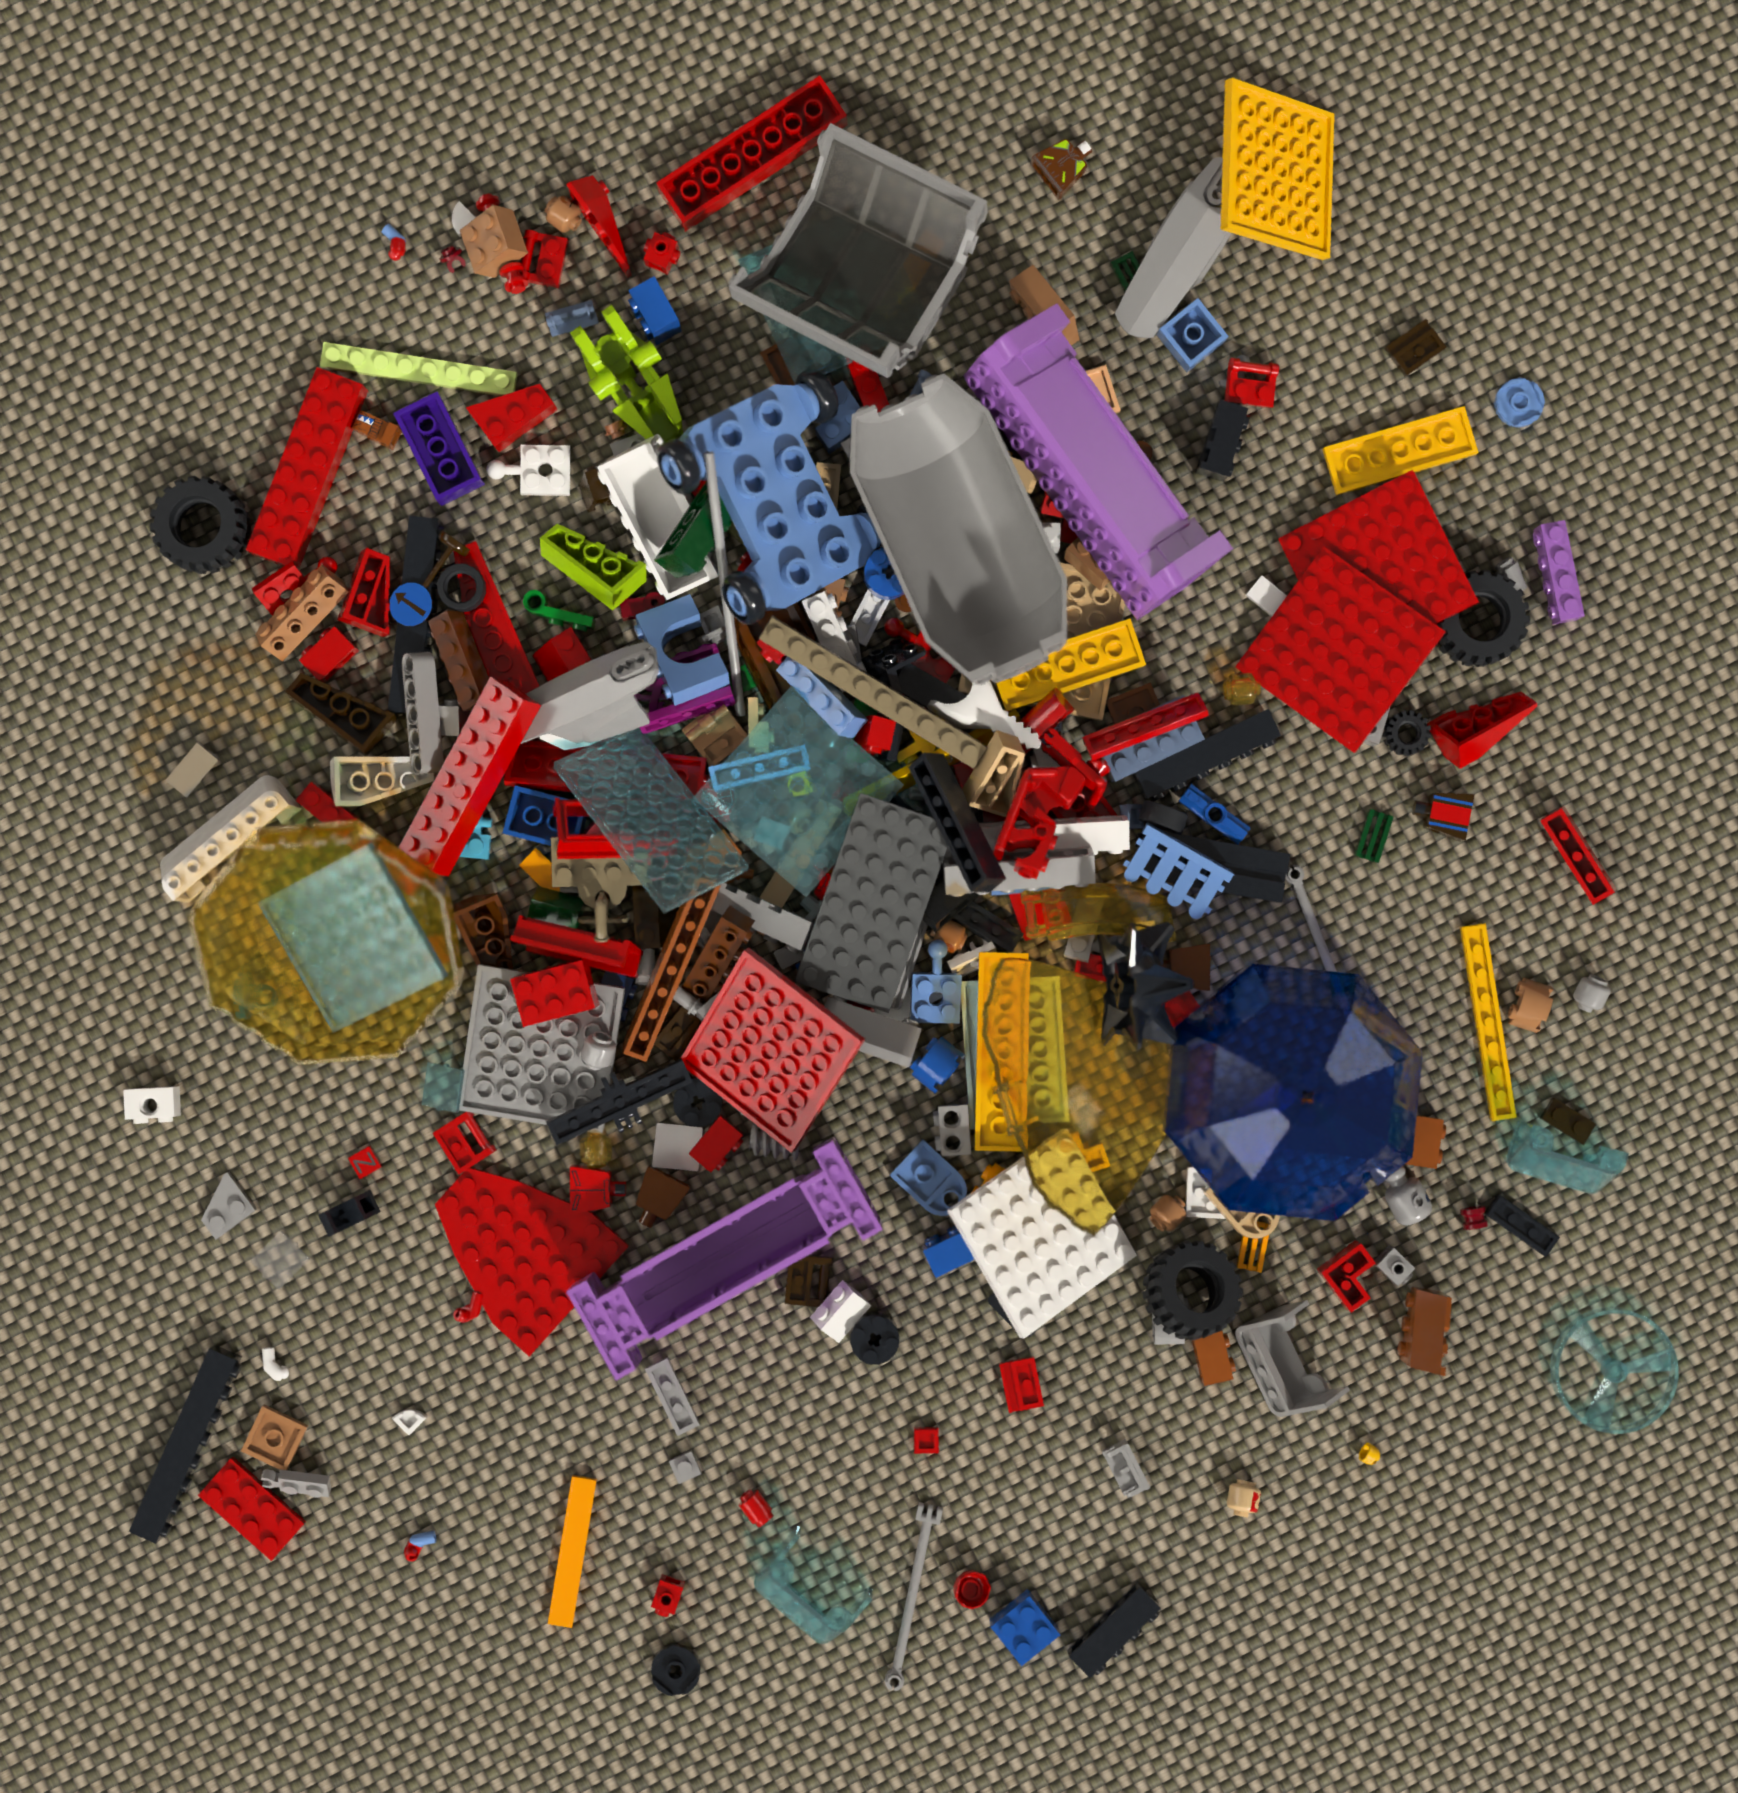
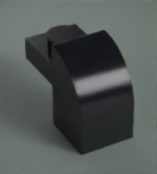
M368 1190L318 1216L328 1237L381 1211L371 1190Z

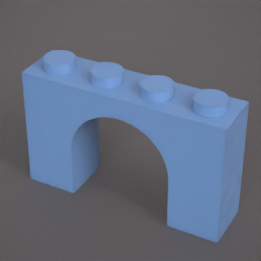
M690 594L635 615L637 625L634 626L635 633L639 640L643 638L644 642H648L656 649L659 667L657 679L662 678L664 684L661 686L667 699H672L674 706L730 685L728 671L719 653L693 663L675 662L664 653L666 644L673 637L701 626L700 613Z

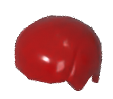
M975 1570L962 1572L956 1578L953 1585V1592L957 1602L962 1607L968 1609L982 1607L988 1600L991 1585L986 1575Z

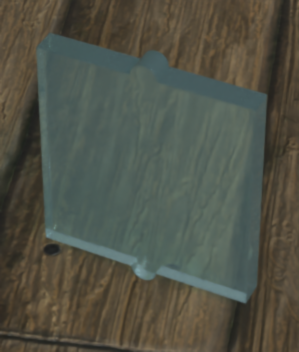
M428 1062L422 1105L437 1108V1111L446 1110L458 1113L465 1070L450 1067L449 1064L440 1065Z

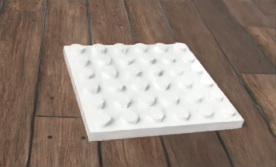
M1063 1129L947 1210L1018 1336L1023 1339L1137 1256L1069 1133Z

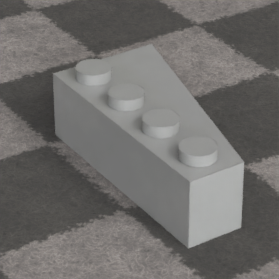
M720 881L721 887L711 910L723 915L730 905L755 920L751 927V930L754 931L753 934L759 931L765 934L764 939L777 944L778 940L786 943L784 948L796 954L799 953V950L805 951L814 925L813 922Z

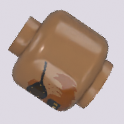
M564 195L554 196L545 207L546 221L562 233L570 230L575 231L582 222L580 218L581 209Z
M950 920L936 933L933 930L930 933L934 937L933 941L942 940L946 943L948 947L947 953L954 954L956 950L960 952L968 936L965 933V927L954 920Z

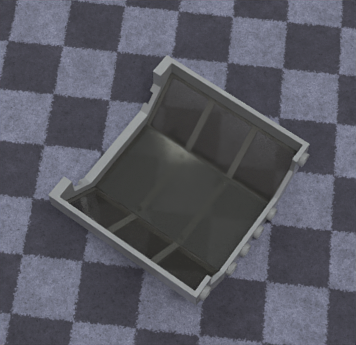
M830 123L826 131L823 130L817 140L820 158L807 194L802 195L799 199L797 210L794 215H790L786 220L784 231L775 238L772 245L773 249L769 255L763 257L760 269L748 275L746 268L741 267L737 274L734 273L729 281V290L732 298L888 378L892 375L893 368L899 370L906 365L907 360L905 359L913 360L917 356L965 277L968 269L965 266L969 256L968 253L973 254L979 235H977L978 228L985 221L988 213L987 200Z

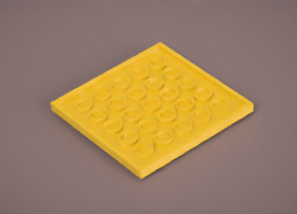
M1235 78L1225 80L1220 230L1320 260L1330 258L1334 113Z

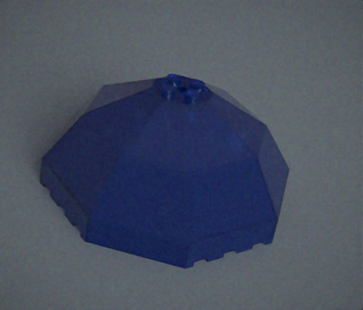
M1249 963L1173 1025V1028L1177 1030L1179 1038L1174 1045H1171L1162 1131L1228 1210L1336 1221L1370 1193L1365 1185L1369 1180L1378 1186L1413 1158L1423 1051L1359 974ZM1302 1091L1313 1092V1101L1311 1103L1307 1101L1303 1103L1301 1101L1303 1098Z

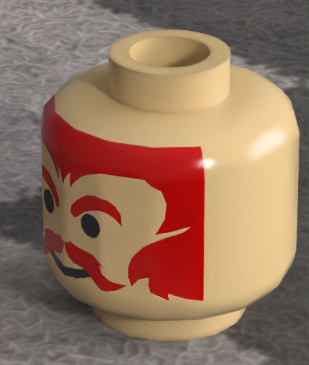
M1237 1479L1236 1483H1232L1229 1486L1227 1506L1234 1510L1233 1515L1248 1518L1249 1513H1256L1258 1511L1261 1491L1256 1487V1483Z

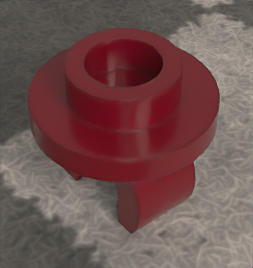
M451 245L441 251L442 256L439 260L441 263L446 262L447 268L451 273L455 272L452 267L454 260H459L463 267L466 266L464 258L459 255L462 252L461 247L455 248L454 245Z

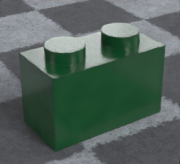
M538 886L531 898L527 917L577 929L580 924L578 923V917L582 916L585 903L581 898Z

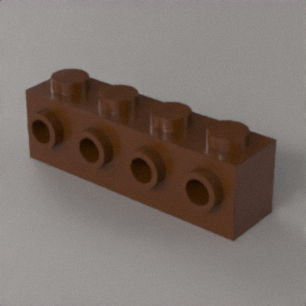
M447 610L428 621L431 628L430 632L439 648V656L446 666L448 679L455 689L459 706L463 711H472L489 677L464 613Z
M729 905L682 988L705 1002H708L712 994L715 996L720 992L724 985L720 981L722 977L728 978L734 968L730 965L732 960L737 962L744 951L740 946L742 943L747 945L754 931L751 930V927L755 920Z

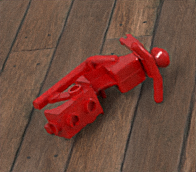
M1052 728L1048 729V732L1053 735V738L1044 733V740L1050 747L1048 748L1045 744L1041 743V750L1061 767L1028 768L1024 771L993 852L997 861H1001L1005 850L1007 852L1025 848L1035 850L1029 857L1024 859L1017 858L1013 870L1027 879H1037L1040 871L1045 873L1050 860L1046 857L1048 849L1054 850L1058 836L1054 835L1057 826L1055 825L1056 822L1047 813L1059 806L1068 810L1083 790L1084 785L1088 789L1094 790L1087 801V807L1090 809L1095 808L1107 786L1106 779L1102 777L1110 772L1107 762L1101 758L1094 761L1092 759L1087 762L1083 761L1080 752L1060 736L1057 730ZM1018 816L1022 817L1030 825V828H1015Z

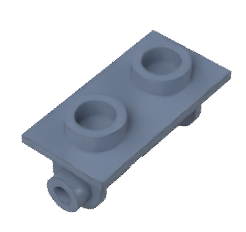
M592 300L545 313L546 322L552 337L571 332L578 326L585 328L599 324Z

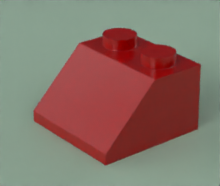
M572 627L551 638L532 655L548 682L592 661Z

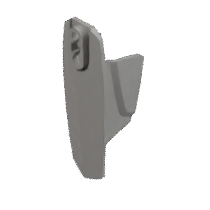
M1223 157L1213 158L1198 177L1188 184L1154 236L1147 254L1115 312L1119 324L1127 334L1139 338H1153L1184 296L1194 286L1201 283L1232 235L1230 232L1220 230L1221 198L1214 199L1212 197L1214 191H1219L1222 194Z
M642 642L613 651L526 693V695L538 702L541 707L521 744L545 734H552L577 744L582 742L593 743L649 724V716L637 701L635 694L654 683L658 675L659 667L656 649L648 642Z

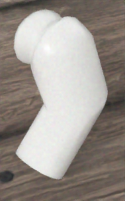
M263 1348L264 1371L276 1381L286 1379L289 1376V1369L287 1366H279L276 1363L275 1348Z

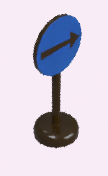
M443 530L439 533L438 538L448 547L423 584L405 583L400 585L390 598L389 609L392 617L402 625L417 626L429 618L433 609V600L427 587L453 550L462 556H466L470 552L469 548Z

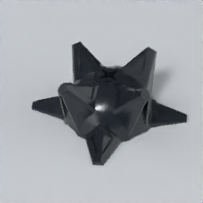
M1168 921L1137 930L1136 924L1130 923L1124 935L1112 936L1098 923L1096 932L1102 960V974L1106 978L1101 1031L1103 1046L1115 1034L1127 1036L1136 1051L1141 1049L1143 1039L1174 1045L1178 1040L1179 1035L1170 1022L1164 1008V1002L1193 989L1194 981L1163 967L1164 962L1162 959L1168 941L1173 936L1175 930Z

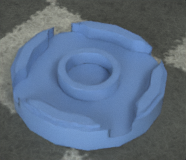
M1521 377L1511 379L1503 384L1496 393L1494 401L1495 411L1500 420L1509 426L1517 428L1529 426L1540 417L1545 404L1543 392L1538 384Z

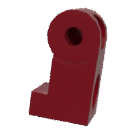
M651 592L646 597L633 599L628 597L620 604L623 621L636 619L635 615L665 604V599L658 592Z

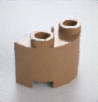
M1523 977V980L1518 982L1515 994L1519 995L1517 1004H1512L1508 1011V1018H1510L1508 1024L1534 1033L1539 1032L1541 1021L1547 1020L1551 1010L1553 999L1549 998L1553 988Z

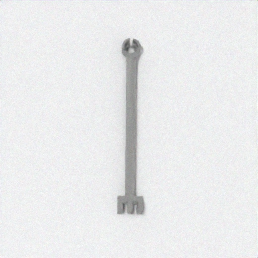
M1291 865L1293 870H1297L1299 876L1294 879L1290 875L1292 868L1288 866L1285 881L1291 884L1295 890L1347 1024L1339 1027L1346 1044L1351 1042L1348 1032H1352L1355 1040L1360 1039L1359 1028H1361L1364 1036H1368L1370 1034L1365 1020L1360 1019L1356 1021L1309 902L1302 881L1304 871L1298 865Z
M922 1502L918 1503L915 1520L922 1521L893 1665L885 1674V1685L889 1690L893 1687L890 1680L892 1678L899 1680V1683L894 1685V1691L900 1690L904 1685L902 1666L932 1524L940 1525L943 1507L938 1506L936 1516L932 1515L933 1505L928 1504L927 1512L922 1513L924 1509V1503Z

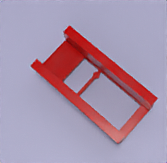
M675 796L648 799L559 800V798H555L553 817H556L557 859L677 857L679 830ZM646 815L648 833L628 834L626 816ZM622 816L624 834L569 835L567 817Z
M519 915L514 934L510 938L512 942L527 945L526 951L529 953L566 962L581 958L587 959L591 968L637 979L644 952L628 940L622 941L618 939L617 941L610 937L606 942H596L594 940L596 933L529 917L525 918L523 915Z

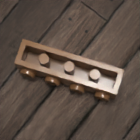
M324 565L312 571L307 581L301 587L296 588L286 603L280 605L275 610L274 615L258 628L255 635L260 646L283 662L349 593L344 581Z

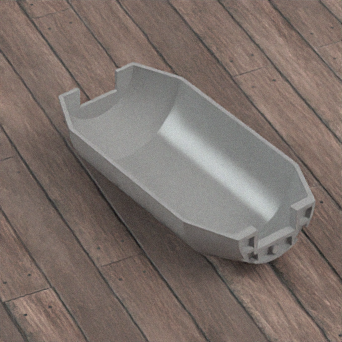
M945 374L939 376L932 375L924 383H921L923 393L919 395L912 394L897 405H887L879 413L874 404L870 407L863 406L856 413L852 414L850 473L927 644L972 683L984 685L990 680L993 683H997L1040 665L1049 659V654L1055 651L1059 652L1067 642V578L989 410Z

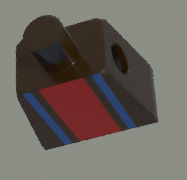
M1432 793L1429 795L1428 803L1415 800L1412 815L1425 817L1424 829L1455 841H1466L1474 794Z

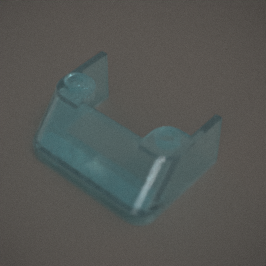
M796 1526L755 1576L754 1586L759 1594L814 1641L826 1644L846 1631L873 1600L872 1589L868 1587L849 1610L837 1606L830 1609L825 1615L788 1583L794 1575V1566L785 1555L800 1538L801 1528Z

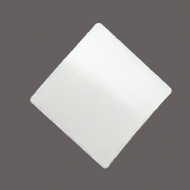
M657 1123L652 1167L698 1171L699 1163L688 1153L701 1139L703 1128Z

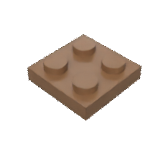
M264 1404L241 1452L279 1470H288L309 1425Z

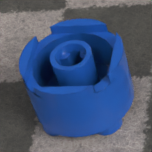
M881 548L874 551L868 558L864 569V582L869 591L877 598L894 600L902 596L904 591L896 574L892 575L891 579H886V574L882 573L886 572L887 568L891 569L892 573H895L885 549Z
M934 1037L925 1048L928 1052L924 1058L918 1057L910 1067L913 1070L912 1076L935 1094L939 1091L935 1088L939 1083L943 1086L960 1065L956 1061L960 1056L962 1059L965 1057L963 1052L944 1037H941L939 1040Z

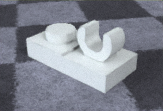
M982 939L983 946L979 948L975 947L973 942H970L972 951L957 954L947 961L951 973H961L962 977L978 970L979 952L997 953L993 942L988 943Z

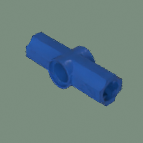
M1190 784L1178 800V802L1203 819L1207 825L1212 826L1237 845L1250 830L1249 826L1227 811L1222 804L1215 802L1192 784ZM1211 808H1216L1220 812L1218 821H1213L1209 818L1208 812Z

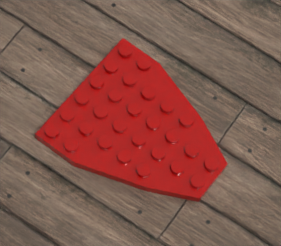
M472 1167L465 1170L435 1203L454 1256L476 1293L483 1294L481 1304L491 1322L529 1357L574 1308L566 1292L573 1283L592 1272H595L600 1279L629 1247L619 1235L593 1212L587 1211L570 1214V1202L525 1182Z

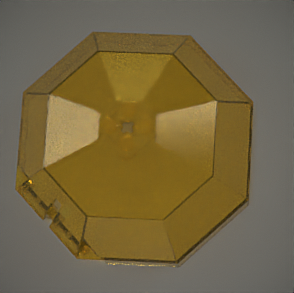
M360 820L312 823V828L303 824L255 828L195 901L188 915L208 1006L215 1011L220 1010L231 1017L233 1023L245 1031H252L261 1037L262 1042L274 1050H281L290 1056V1060L297 1065L398 1058L409 1042L413 1041L422 1031L432 1016L434 1017L445 1005L447 999L460 988L464 975L448 882ZM342 893H346L351 897L349 898V901L346 902L344 898H340L339 896L342 895Z

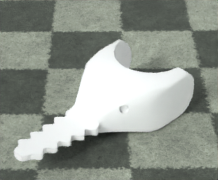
M990 681L984 685L972 683L970 693L960 702L944 704L931 700L927 705L931 712L960 729H991L993 733L998 730L1018 737L1021 745L1025 744L1026 749H1038L1041 746L1038 733L1031 734V728H1023V722H1016L1015 716L1009 717L1008 711L1002 709Z

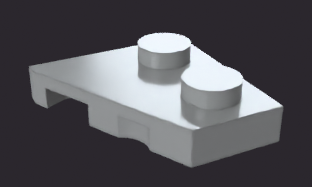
M230 1171L223 1175L201 1219L215 1240L219 1239L257 1210Z

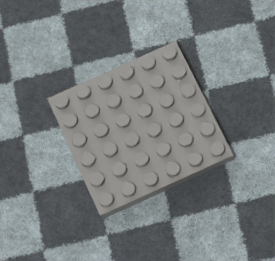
M479 964L477 967L457 1110L547 1125L545 1121L601 1096L600 1089L604 1088L601 1078L606 1077L609 1085L611 1084L610 1074L613 1073L615 1054L609 1067L592 1070L581 1059V1052L585 1038L594 1032L609 1034L617 1046L625 987L594 983L600 1004L595 1009L523 1027L510 979L528 972ZM605 1123L587 1132L603 1134Z

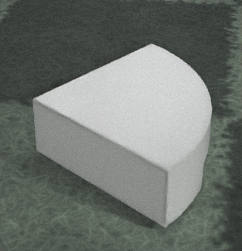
M460 201L455 205L452 213V224L459 237H461L460 229L476 218Z
M409 1409L397 1413L392 1419L410 1435L428 1416L421 1411Z

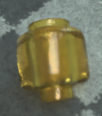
M1251 673L1231 674L1228 676L1227 681L1223 682L1224 699L1234 706L1253 704L1256 696L1261 693L1260 682L1256 681Z
M587 1132V1136L580 1140V1160L582 1163L587 1164V1168L607 1166V1162L612 1159L611 1139L608 1136Z

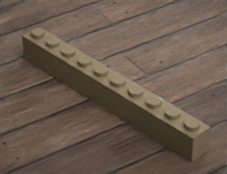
M773 615L759 637L761 641L972 768H975L987 748L983 742Z

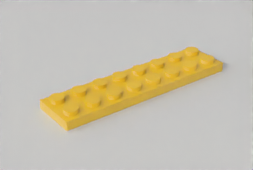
M979 952L975 1151L1025 1152L1029 953Z

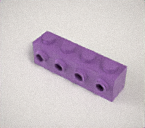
M1562 520L1541 524L1533 529V541L1538 551V566L1543 575V590L1547 595L1549 617L1552 619L1553 625L1578 620L1585 615L1566 522Z

